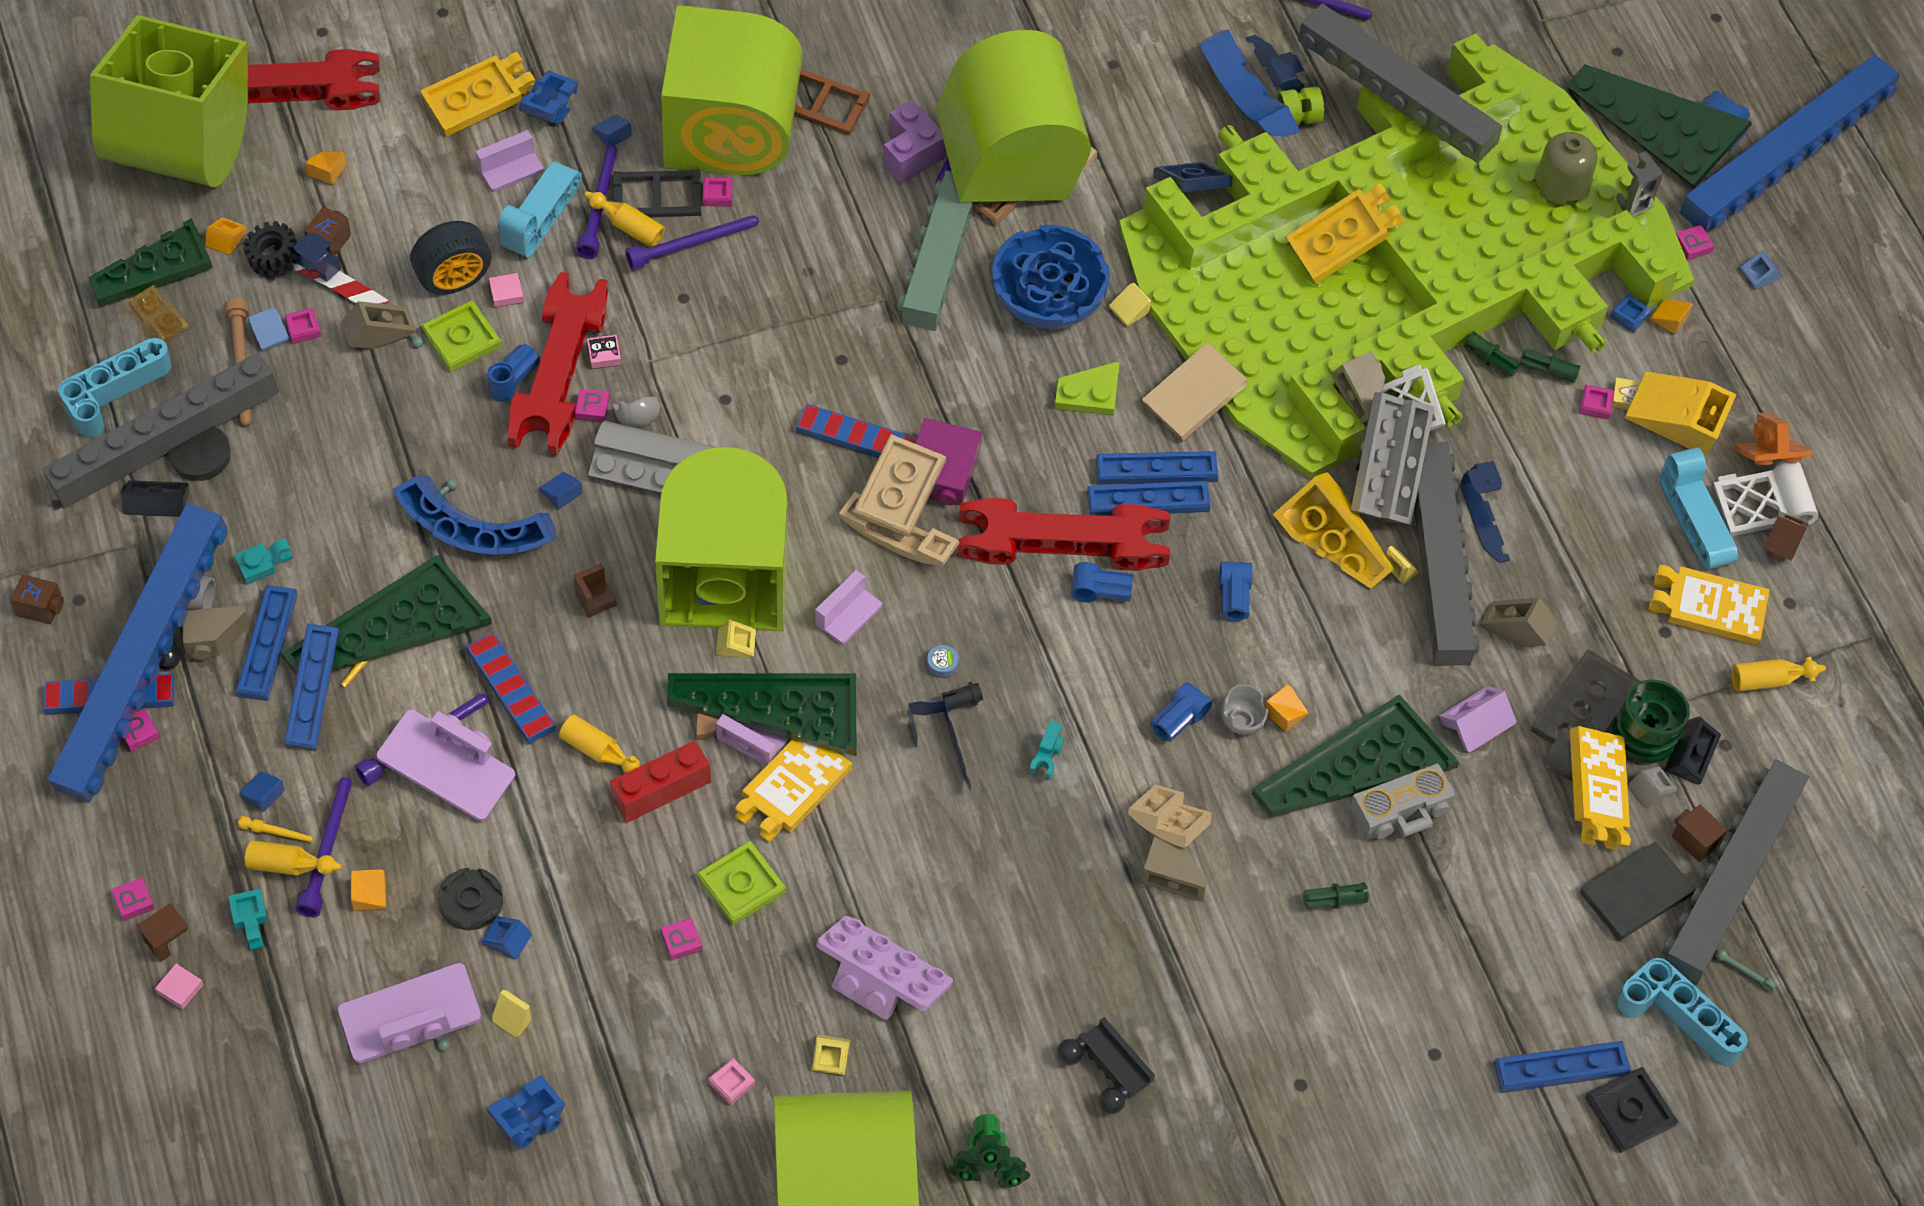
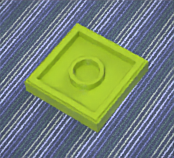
M473 300L420 325L422 333L450 373L502 347L501 339Z
M751 841L746 842L697 872V879L733 926L786 893V886Z

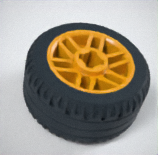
M449 221L432 227L419 237L410 254L411 266L420 284L429 292L444 295L454 294L473 286L485 275L492 261L491 250L482 232L476 225L466 221Z

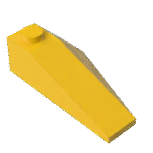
M1327 472L1317 475L1273 515L1293 539L1309 546L1316 551V554L1322 558L1329 559L1338 565L1342 571L1372 589L1390 574L1394 567L1357 512L1351 511V501Z

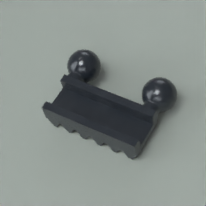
M1105 1017L1099 1020V1025L1088 1033H1081L1076 1040L1065 1039L1057 1047V1057L1065 1065L1077 1064L1083 1056V1050H1086L1089 1059H1094L1099 1070L1102 1069L1105 1077L1113 1081L1114 1088L1110 1087L1103 1090L1099 1096L1100 1108L1105 1113H1119L1125 1106V1099L1129 1100L1154 1081L1155 1074Z

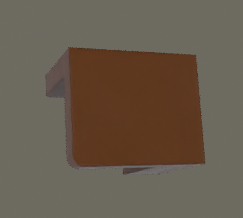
M602 564L574 575L575 594L588 617L617 606L616 598L605 580V569Z
M171 903L137 925L142 940L159 962L171 956L167 944L188 930L186 922Z

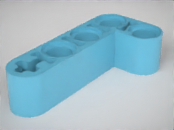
M553 161L519 209L508 205L502 211L498 222L501 247L527 258L531 257L579 188L582 179L581 172Z
M147 339L62 381L58 392L63 408L78 433L86 438L100 435L104 430V421L99 407L169 373L172 363L168 347L162 339Z
M1695 447L1669 454L1661 471L1660 482L1704 569L1710 570L1735 563L1738 559V551L1731 534L1702 481L1706 471V461L1701 449Z
M1655 958L1648 961L1626 981L1617 999L1618 1010L1629 1018L1641 1016L1655 1004L1721 1065L1729 1066L1737 1063L1747 1046L1748 1039L1746 1033L1665 959ZM1650 975H1656L1662 981H1655ZM1628 995H1635L1641 1001H1634ZM1674 997L1682 998L1687 1004L1677 1002ZM1699 1020H1705L1709 1022L1711 1026H1704L1699 1022Z

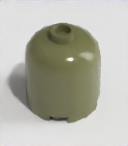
M1563 132L1553 136L1547 142L1534 178L1541 189V196L1550 202L1565 205L1566 201L1578 200L1577 202H1580L1589 194L1598 158L1595 146L1587 137L1575 132Z

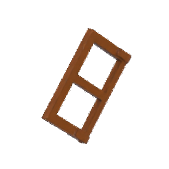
M801 69L800 78L821 85L823 88L811 110L795 105L794 115L850 135L870 99V93ZM831 90L857 99L845 123L819 114Z

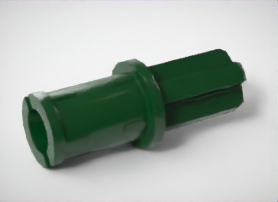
M1475 331L1465 341L1464 348L1483 359L1485 365L1491 363L1509 376H1514L1518 371L1520 364L1500 351V345L1488 342Z
M1528 348L1523 351L1520 359L1521 365L1544 372L1546 377L1553 375L1571 381V383H1575L1580 370V365L1558 359L1555 354L1549 356Z
M1365 882L1343 886L1333 883L1331 887L1305 890L1303 892V902L1308 909L1334 906L1335 909H1339L1341 905L1368 903L1369 892H1363V890L1368 889Z

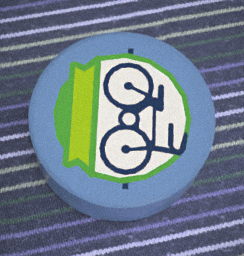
M936 646L928 653L927 667L937 677L951 676L958 668V654L950 646Z

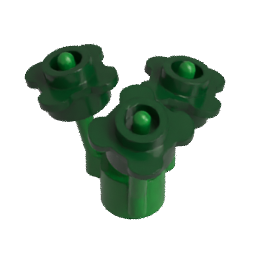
M983 1114L975 1118L973 1122L974 1132L968 1134L969 1144L967 1151L958 1152L953 1158L954 1164L950 1165L948 1169L950 1174L957 1176V1178L963 1181H979L981 1178L980 1172L996 1169L994 1176L999 1178L998 1185L1002 1188L1016 1187L1030 1177L1029 1171L1025 1170L1027 1167L1026 1163L1018 1157H1010V1148L1006 1145L1005 1133L1000 1131V1120L991 1114Z

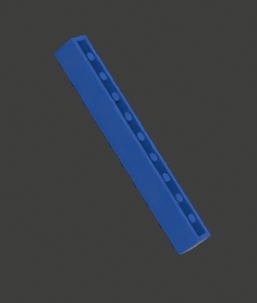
M1874 54L1688 193L1684 198L1680 214L1694 226L1702 225L1706 233L1713 227L1715 229L1719 228L1729 215L1739 213L1752 198L1754 200L1759 198L1766 187L1770 184L1776 185L1790 169L1792 171L1796 170L1807 156L1816 155L1823 144L1827 141L1833 142L1846 127H1853L1858 122L1860 116L1864 113L1870 114L1883 99H1890L1897 91L1896 83L1900 74Z
M190 503L186 504L48 778L49 783L56 791L88 803L91 802L94 795L100 792L104 782L103 775L107 767H111L114 764L118 754L117 747L121 739L126 738L132 726L131 719L135 711L140 710L146 697L145 691L149 683L154 682L157 678L159 663L163 655L169 653L173 644V635L177 627L183 625L187 616L186 609L191 599L194 600L197 597L201 586L200 581L204 573L208 572L213 565V554L217 546L222 545L226 539L227 526L220 514Z

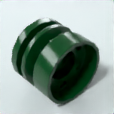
M1653 679L1639 681L1629 689L1612 726V734L1624 737L1625 755L1643 763L1663 761L1672 754L1689 719V704L1682 692L1665 681Z

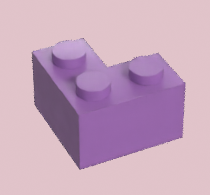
M913 100L889 113V135L893 139L884 144L883 166L901 184L946 157V148L941 129Z

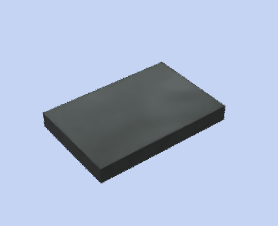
M1655 841L1581 887L1579 893L1617 939L1621 941L1692 896L1696 889Z

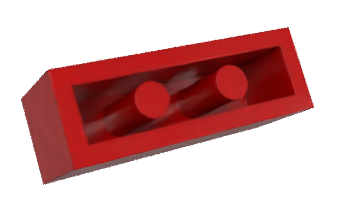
M694 740L610 780L611 799L624 821L628 823L711 783L710 764Z

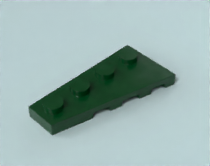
M190 218L183 222V227L175 232L170 230L160 236L161 240L151 246L146 247L144 245L138 248L132 257L126 260L119 259L88 277L99 306L213 268L193 219Z

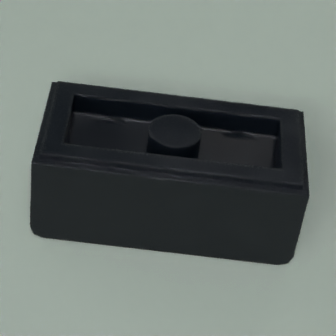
M129 480L122 492L123 513L126 515L180 517L187 504L189 483Z
M1700 716L1688 720L1669 757L1665 770L1697 785L1701 784L1721 734Z

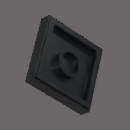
M1643 1067L1587 1093L1585 1097L1620 1153L1675 1127L1678 1123V1120Z

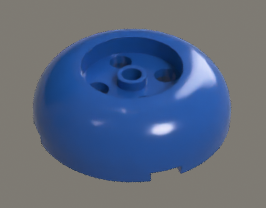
M1040 225L1039 229L1025 233L1022 230L1012 235L997 251L992 268L994 290L1003 307L1018 320L1044 329L1070 327L1087 319L1103 302L1110 277L1109 265L1106 264L1100 247L1083 233L1058 225ZM1069 276L1073 281L1068 283L1063 278Z

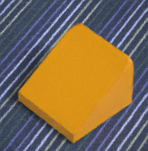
M222 217L207 227L205 246L230 255L246 233L247 227Z
M1664 299L1650 318V321L1676 334L1689 316L1693 304L1685 301Z

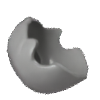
M656 395L654 397H643L632 403L626 404L624 401H620L619 404H612L616 418L621 425L638 429L653 423L661 409Z
M1238 684L1229 689L1222 701L1220 712L1225 725L1232 732L1239 735L1254 734L1263 728L1269 710L1264 706V695L1260 690L1248 684Z

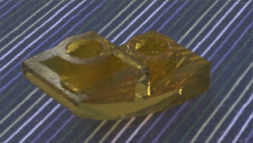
M154 285L129 300V306L137 316L165 343L189 328V325L173 304H168Z

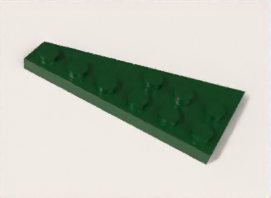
M1586 64L1566 84L1569 91L1693 188L1702 181L1752 125L1749 120Z
M436 555L325 625L339 628L332 671L492 624V621L482 606L441 558ZM304 639L282 652L283 660L296 676Z
M668 673L667 706L719 719L724 714L745 727L857 756L856 673Z
M1399 694L1253 788L1252 796L1272 818L1347 798L1437 763L1443 772L1458 768L1459 761Z

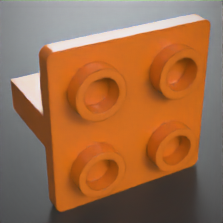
M1769 412L1757 413V422L1753 425L1756 443L1735 445L1736 452L1744 455L1745 459L1755 461L1757 465H1770L1776 459H1784L1785 462H1800L1802 457L1812 456L1811 449L1794 440H1789V423Z

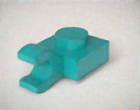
M286 538L274 542L268 550H266L262 543L234 554L247 585L275 574L274 565L287 562L293 558Z
M1050 720L1040 743L1038 754L1031 761L1030 775H1034L1037 768L1044 767L1047 769L1045 780L1049 781L1052 779L1054 774L1052 758L1054 754L1060 755L1065 742V738L1061 737L1062 724Z
M261 888L228 896L235 929L245 928L250 950L263 948L259 924L267 923L268 919Z

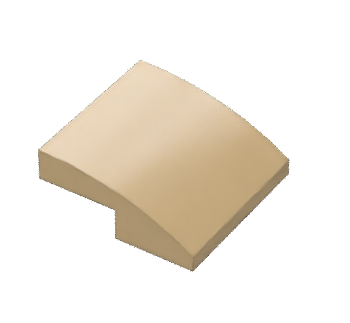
M1156 784L1129 807L1128 814L1143 828L1155 836L1182 848H1186L1211 824L1212 812L1184 805L1183 792Z

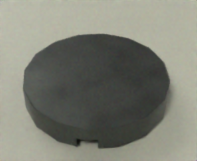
M214 426L169 450L173 468L180 476L188 480H195V478L206 480L215 477L227 467L231 458V446L228 438L223 431Z
M459 869L450 874L440 886L438 896L439 910L445 921L455 928L467 931L481 929L491 924L500 914L503 906L502 887L496 877L484 869Z

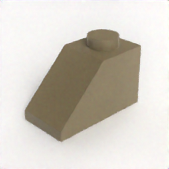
M358 301L341 321L348 345L351 347L375 349L416 332L409 309L404 306Z
M1372 351L1342 364L1331 373L1346 403L1363 424L1369 421L1374 392H1382L1385 381L1382 365L1374 357Z
M1540 598L1492 601L1480 625L1484 629L1515 644L1529 647L1547 645L1559 622Z
M246 605L187 610V616L183 623V644L187 658L205 660L210 657L220 656L250 627Z
M1154 836L1143 869L1141 883L1203 902L1207 881L1188 849Z

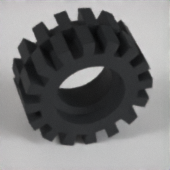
M273 221L272 226H270L269 222H264V228H260L257 225L254 227L256 232L249 231L247 234L249 239H244L243 242L245 245L243 250L251 268H253L256 274L260 272V275L265 278L268 273L271 278H276L277 272L281 276L286 275L284 270L292 271L294 269L292 263L298 264V256H301L294 248L298 242L291 228L288 229V226L284 223L280 226L278 221ZM271 245H282L276 253L270 255L262 254Z

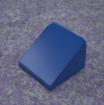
M614 115L592 127L594 133L606 147L611 144L615 145L632 136L630 122L618 115Z
M563 471L541 486L540 491L559 510L582 494V483Z
M260 771L241 790L239 795L264 813L285 791L281 779Z
M497 916L481 943L509 958L517 959L532 934L521 920Z

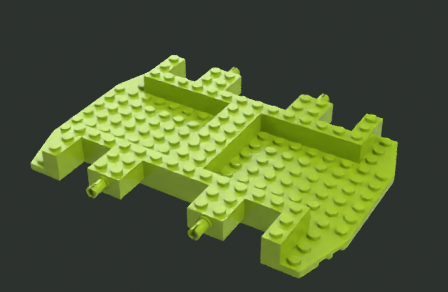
M1477 33L1453 44L1447 74L1463 91L1459 95L1461 98L1503 125L1498 144L1478 164L1469 157L1463 156L1447 142L1441 141L1428 129L1418 125L1409 116L1396 110L1390 103L1371 93L1365 86H1362L1356 109L1377 133L1376 135L1298 171L1267 132L1243 141L1234 127L1228 125V130L1224 127L1218 133V138L1228 150L1218 154L1216 168L1231 175L1232 187H1226L1235 202L1201 217L1173 179L1168 177L1146 188L1142 210L1119 220L1118 229L1126 255L1129 257L1132 266L1133 278H1135L1137 286L1151 300L1150 314L1186 361L1208 342L1248 379L1249 384L1228 401L1222 409L1237 428L1243 432L1245 430L1259 439L1261 445L1274 449L1281 454L1282 460L1309 479L1360 455L1361 452L1360 447L1364 439L1366 427L1346 403L1331 375L1342 364L1372 351L1374 357L1382 365L1385 376L1384 384L1403 377L1402 371L1416 365H1421L1422 369L1427 368L1446 426L1449 428L1453 424H1458L1463 418L1462 413L1457 410L1452 402L1459 399L1464 377L1444 352L1464 343L1472 332L1475 331L1480 335L1524 313L1554 350L1580 338L1590 352L1596 354L1597 351L1600 352L1607 345V341L1602 338L1596 329L1602 327L1608 305L1588 283V280L1612 269L1636 299L1649 308L1661 303L1664 299H1668L1692 287L1694 283V277L1668 212L1659 199L1655 196L1651 209L1634 217L1627 210L1624 211L1618 204L1617 194L1621 193L1627 200L1629 195L1627 187L1631 185V180L1633 179L1627 167L1628 163L1569 94L1494 44L1487 46ZM1563 132H1575L1584 135L1593 143L1597 151V165L1589 194L1580 202H1577L1578 200L1566 201L1565 205L1550 202L1541 196V189L1534 178L1547 142L1553 136ZM1381 183L1391 200L1385 205L1376 207L1382 214L1389 207L1396 205L1405 222L1398 227L1388 228L1387 231L1390 237L1316 284L1286 236L1356 190L1360 189L1364 195L1374 186ZM1423 378L1413 381L1408 391L1409 394L1418 398L1421 397L1425 389ZM1395 390L1386 392L1399 398L1400 393ZM1406 396V398H1405V400H1414V399L1409 398V397H1407V396ZM1429 397L1426 399L1428 403H1430Z

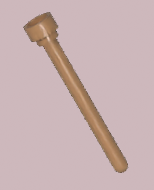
M232 298L224 303L225 317L232 325L235 364L246 359L244 322L249 315L248 302L242 298ZM251 408L239 414V421L244 426L251 423Z

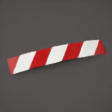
M292 263L293 270L331 288L355 303L358 301L379 304L390 303L389 300L341 271H338L326 282L318 277L321 274L318 271L312 270L310 272L301 265Z

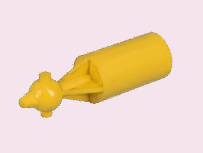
M585 192L584 195L589 200L590 206L594 209L602 208L611 220L612 225L647 247L655 246L661 240L665 232V226L627 203L606 201L605 195L601 192Z
M1806 657L1802 666L1785 661L1784 659L1733 664L1731 679L1733 687L1737 692L1784 687L1802 675L1808 678L1809 682H1815V677L1825 671L1826 666L1817 664L1811 660V657Z
M575 714L565 721L560 730V739L600 764L607 762L621 765L624 773L641 766L640 761L635 756L626 758L618 746L617 740Z
M252 840L249 842L245 852V865L247 869L298 876L314 869L325 875L342 869V864L336 862L333 857L323 855L318 859L304 851L303 847Z

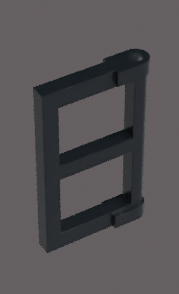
M700 169L644 172L613 171L614 202L623 203L622 181L653 180L654 207L635 209L650 218L701 216ZM660 180H692V206L661 207Z

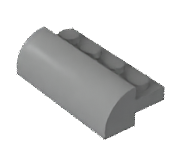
M1374 392L1351 511L1364 514L1365 517L1411 525L1434 412L1433 406L1415 400H1404L1383 392Z
M604 421L598 430L594 442L596 448L588 476L606 482L661 494L668 475L676 465L696 452L717 447Z

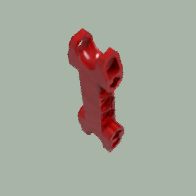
M340 49L327 52L325 61L248 65V104L325 100L326 106L332 110H354L375 105L381 101L379 85L374 82L358 81L357 79L380 72L379 55L367 51ZM363 61H369L373 64L361 65L359 63ZM361 93H372L373 95H371V96H362V95H360V94H361Z
M560 272L548 290L543 305L542 322L552 324L531 393L516 392L513 397L507 437L509 447L518 448L524 435L534 430H541L548 434V454L557 456L570 436L575 420L576 403L566 402L565 400L587 331L601 333L607 318L608 280L599 279L592 292L579 296L570 292L569 273Z
M1004 498L967 501L959 506V521L965 524L977 525L985 531L980 535L964 536L958 539V556L985 564L1005 565L1014 562L1016 552L1107 556L1111 557V565L1114 568L1130 571L1160 568L1169 564L1170 548L1165 545L1150 543L1143 537L1149 533H1162L1169 530L1170 513L1164 510L1143 505L1120 504L1111 510V516L1017 512V503Z

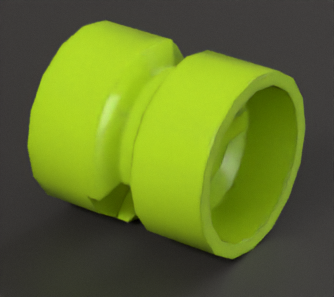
M1318 86L1302 88L1300 93L1294 89L1278 91L1276 100L1284 105H1288L1297 126H1299L1301 121L1306 125L1323 122L1324 102Z

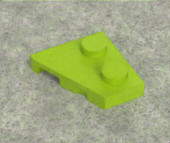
M1113 362L1058 378L1055 409L1114 416L1120 362Z

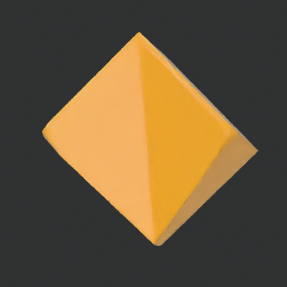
M340 151L320 152L305 163L308 176L331 185L334 184L347 165L345 153Z
M1288 684L1266 701L1265 708L1269 710L1267 715L1284 732L1290 730L1308 715V711Z
M384 870L351 871V902L354 911L386 909V876Z

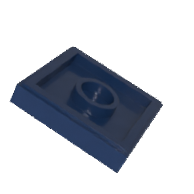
M1203 161L1157 166L1153 172V178L1159 181L1171 177L1182 192L1232 187L1231 175Z

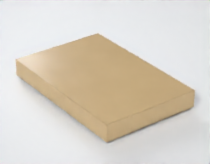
M1207 342L1148 393L1142 401L1154 415L1184 441L1249 383L1243 374Z
M891 434L853 510V515L910 537L944 467L946 456Z

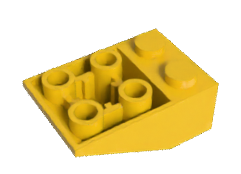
M1646 371L1624 418L1688 449L1698 447L1706 457L1720 434L1737 394L1710 381Z

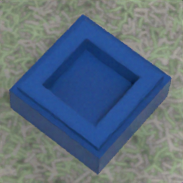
M1627 294L1613 309L1609 318L1634 333L1650 316L1652 309Z

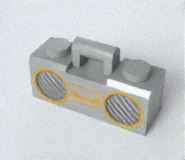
M1437 763L1354 794L1349 810L1366 841L1375 837L1377 839L1385 838L1393 833L1395 827H1397L1402 837H1406L1432 827L1431 816L1437 818L1449 812L1455 793L1440 765Z

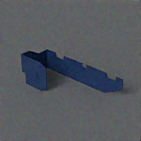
M1257 35L1246 37L1249 43H1254L1256 49L1253 51L1262 66H1267L1268 69H1265L1274 86L1279 85L1282 91L1294 89L1300 93V90L1305 85L1298 79L1296 73L1305 70L1297 56L1291 52L1278 55L1271 44Z
M309 232L300 241H297L298 243L294 246L296 252L301 255L298 256V264L310 272L312 270L321 273L318 277L326 282L342 269L339 257L325 250L332 242L317 233ZM275 244L273 249L278 251L282 245Z
M1490 461L1475 464L1470 470H1467L1462 477L1460 487L1483 548L1501 563L1510 561L1508 554H1503L1501 549L1504 542L1498 526L1492 523V521H1495L1489 502L1483 501L1481 496L1482 493L1501 490L1502 481L1495 462Z
M945 700L909 703L907 713L909 718L908 725L916 748L918 734L912 714L929 715L939 712L944 713L963 778L971 791V783L966 773L965 763L960 747H958V741L952 721H950Z

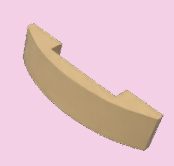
M857 492L853 493L839 512V517L871 541L896 554L921 563L944 566L959 545V540L934 528L928 533L914 527L910 537H907L853 515V510L861 496Z

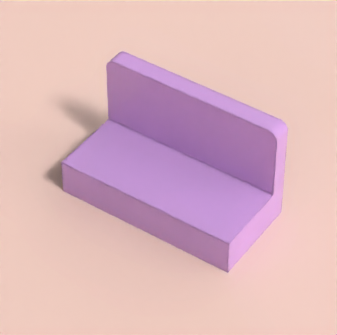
M528 130L475 151L477 169L491 192H497L541 174L544 171L542 164L534 153L533 138Z
M855 570L815 609V626L839 644L845 645L882 609V602L865 590V576Z
M1491 686L1484 687L1439 715L1444 727L1457 730L1463 748L1468 752L1475 750L1516 724L1506 692Z
M724 714L716 723V737L718 740L765 766L789 742V738L745 727Z

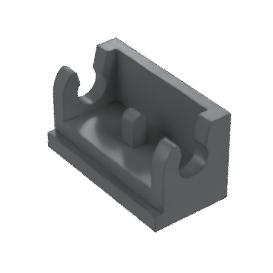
M1646 151L1639 153L1637 167L1631 160L1628 162L1627 167L1633 179L1631 180V185L1627 187L1629 193L1627 200L1621 193L1617 194L1618 204L1624 211L1627 210L1632 217L1651 209L1663 176V172Z

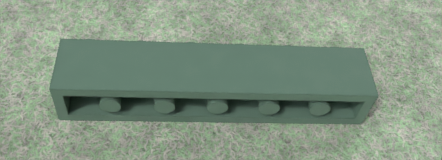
M947 170L943 180L936 183L934 197L937 199L935 204L930 203L927 213V220H930L929 225H923L920 235L922 247L915 250L913 265L916 266L914 271L908 272L905 288H908L907 294H901L898 311H902V324L933 331L937 329L976 203L959 201L952 172Z

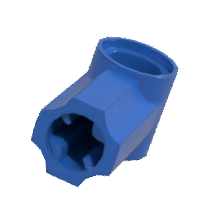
M525 343L524 345L519 344L502 362L494 363L489 367L487 373L489 394L494 400L507 401L513 398L516 393V386L540 363L539 355L536 354L531 346Z
M1221 561L1219 588H1222V617L1228 619L1229 622H1240L1249 617L1252 563Z
M1080 562L1074 566L1071 597L1080 602H1093L1097 598L1130 602L1133 574L1104 571L1094 563Z
M1186 682L1176 691L1171 703L1151 721V727L1161 740L1171 742L1192 721L1195 723L1199 722L1208 713L1213 701L1193 684Z

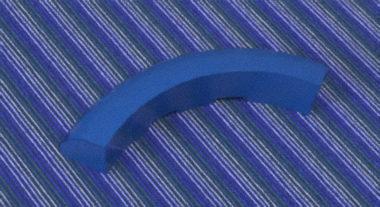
M1229 29L1221 30L1199 44L1221 85L1234 104L1253 125L1273 136L1286 137L1300 131L1288 105L1272 99L1259 79L1250 70H1245L1243 66L1247 63Z
M417 475L392 489L400 504L414 520H417L433 536L463 550L483 554H513L541 547L557 538L555 526L549 513H537L529 518L510 523H492L480 520L454 506L442 495L429 475Z

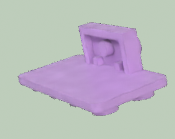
M415 710L406 711L377 752V760L478 821L487 819L515 778L514 769L491 756L492 742L489 741L485 734L477 730L471 731L463 726L461 721L451 714L444 715L439 711L436 712L432 720Z
M844 916L818 939L816 944L817 948L841 962L832 988L884 1020H888L892 1016L899 998L921 1011H926L953 983V979L941 969L931 966L918 958L913 952L903 949L890 941L888 937L878 934L863 925L860 920L850 916Z
M457 963L342 1003L338 1007L353 1059L358 1064L478 1023L482 1018L466 968L462 963Z

